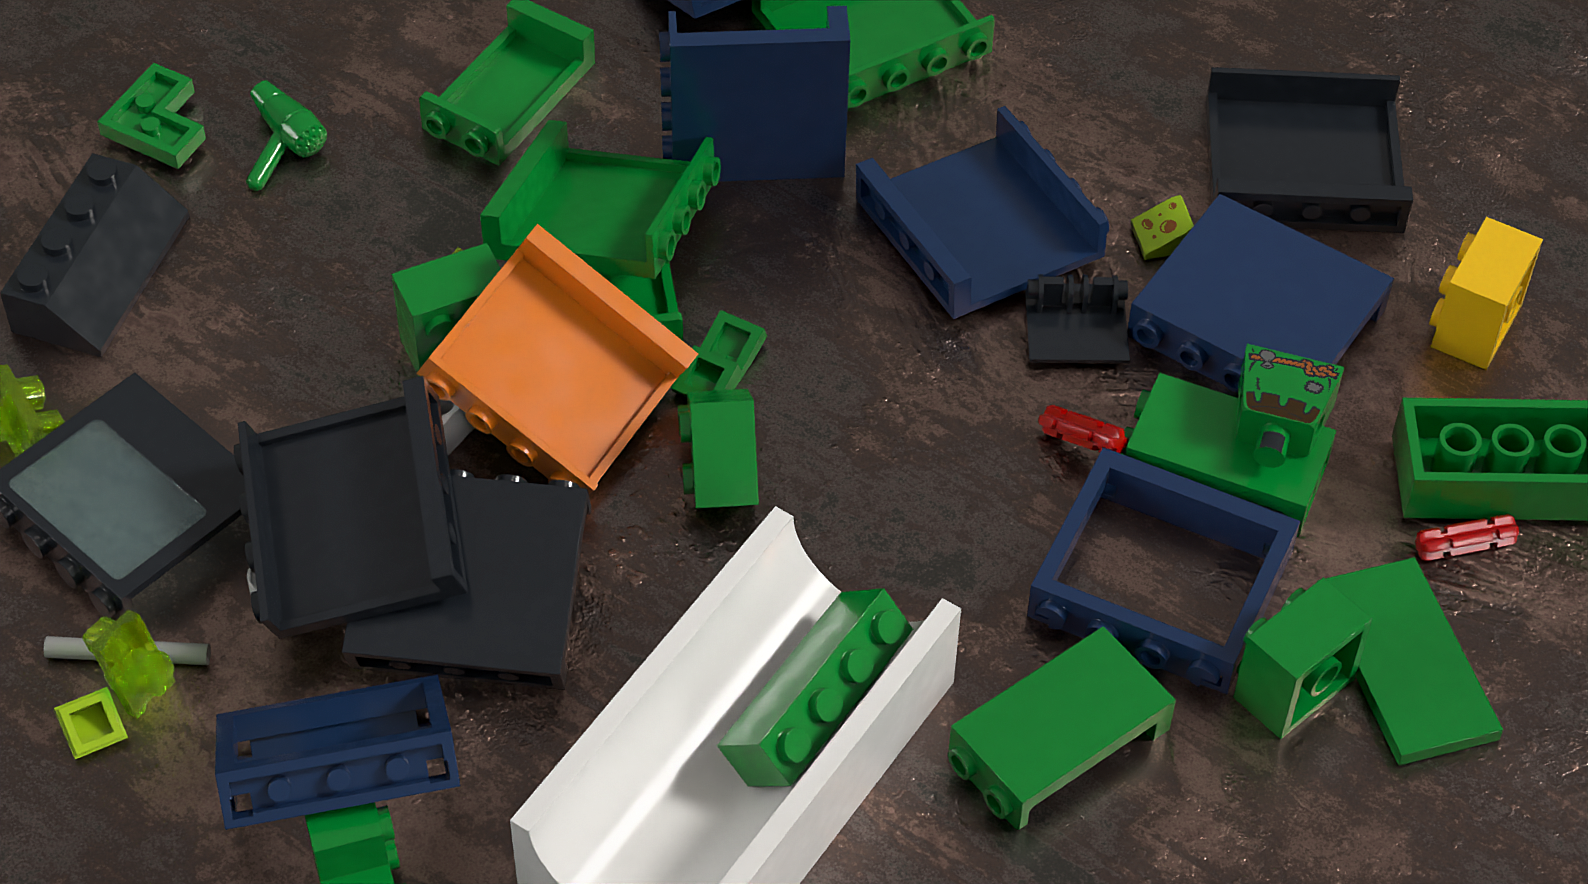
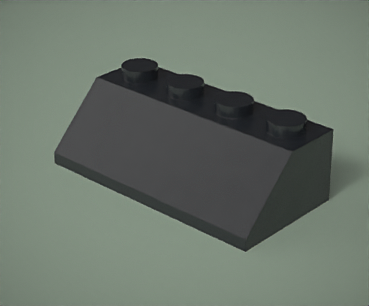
M92 153L0 292L11 332L102 358L190 217L188 210L137 165Z

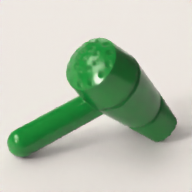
M267 80L258 83L250 92L261 116L273 131L272 136L246 178V185L252 191L263 189L287 148L300 157H310L322 149L327 139L325 127L309 109L286 95Z

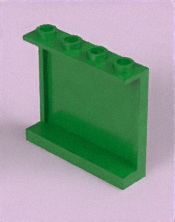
M752 0V12L766 30L826 28L827 6L847 5L850 31L848 109L860 106L864 102L889 92L898 91L927 77L938 75L965 62L979 59L992 52L995 18L989 15L976 20L960 0Z
M548 120L480 214L483 244H488L496 260L508 261L534 227L539 224L597 272L656 279L665 262L672 260L676 244L681 236L687 235L694 214L697 210H702L708 191L712 186L718 184L721 163L719 157H714L713 138L706 137L690 162L569 148L567 122Z

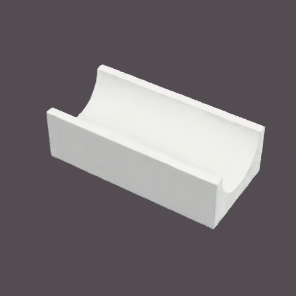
M775 506L511 818L510 824L517 884H800L953 684L961 608L942 598L925 620L909 622L914 630L791 786L748 787L716 745L841 593L824 577L807 556L795 530L794 516Z

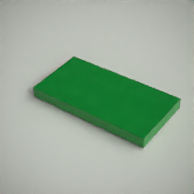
M1415 557L1325 578L1373 618L1356 673V679L1398 766L1500 740L1503 728Z

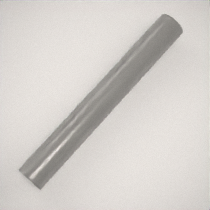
M46 636L44 641V657L209 665L211 646L205 643Z

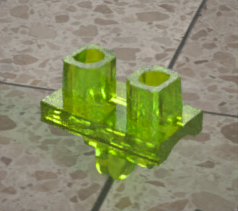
M6 364L0 365V442L7 440L17 457L65 423L58 409L36 413L34 410L43 409L46 398L44 386L38 375L15 378L10 367Z
M128 609L116 621L106 616L101 617L84 633L82 637L88 650L94 654L104 672L103 676L110 689L115 691L127 714L138 719L145 712L147 704L154 696L163 695L176 682L173 678V662L169 655L158 650L138 613Z

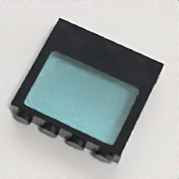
M134 372L0 469V524L7 529L14 526L21 533L25 544L37 557L43 558L46 555L55 563L58 573L69 586L77 588L80 585L89 593L93 605L105 618L110 619L115 616L131 630L138 624L132 598L242 515L239 496L240 493L245 492L244 475L239 472L234 455Z

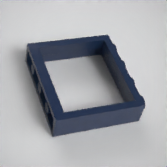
M1103 447L1031 584L1027 616L1048 624V628L1061 629L1081 638H1086L1104 626L1143 665L1153 669H1163L1188 679L1198 687L1201 684L1227 695L1237 674V666L1243 658L1246 645L1243 642L1244 636L1249 628L1264 616L1292 555L1300 521ZM1100 497L1265 559L1225 646L1057 581Z
M438 675L216 714L215 777L225 830L461 786L452 731ZM427 708L430 722L418 724L416 710ZM249 740L252 754L238 756V742ZM442 758L445 774L429 776L426 761ZM250 793L253 809L237 812V795Z

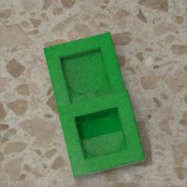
M720 310L701 347L693 345L692 349L698 355L672 384V392L687 398V392L735 389L767 338L765 329Z

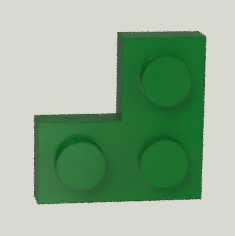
M153 63L97 121L100 135L179 169L206 139L204 125L176 114L183 104L195 93L193 80Z

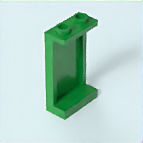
M511 0L506 5L508 26L439 97L427 91L419 97L422 129L428 131L436 138L445 139L467 150L475 157H482L499 166L595 64L593 29L530 0Z
M1159 373L1152 390L1143 389L1139 396L1134 412V418L1138 419L1135 429L1128 426L1125 428V436L1129 440L1127 447L1122 449L1121 454L1232 496L1283 512V515L1300 521L1297 533L1299 538L1328 465L1337 430L1324 426L1308 456L1299 457L1286 453L1285 461L1281 466L1276 468L1265 467L1257 463L1253 457L1255 445L1242 443L1236 438L1238 398Z
M1103 626L951 725L948 759L954 771L962 779H970L983 793L987 806L995 816L1000 819L1006 818L1016 830H1020L1028 824L1029 811L1032 807L1143 732L1154 741L1169 731L1176 699Z

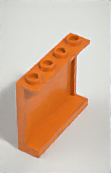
M537 224L416 374L424 376L439 396V399L444 401L450 400L466 413V419L474 428L486 434L492 433L507 445L508 453L517 462L524 466H533L548 478V483L552 480L571 481L578 484L580 488L587 489L588 495H590L597 488V483L675 380L690 366L698 353Z

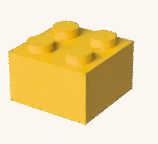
M1489 217L1485 218L1477 234L1468 232L1458 252L1457 260L1461 261L1459 266L1456 267L1450 264L1439 286L1438 292L1446 296L1445 299L1441 297L1438 300L1429 321V325L1436 327L1431 348L1487 370L1523 304L1543 239Z

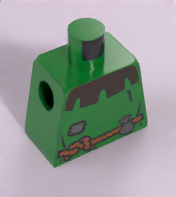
M1247 344L1238 384L1236 438L1242 443L1255 445L1253 457L1257 463L1265 467L1276 468L1284 463L1286 453L1299 457H1305L1310 454L1335 405L1344 367Z

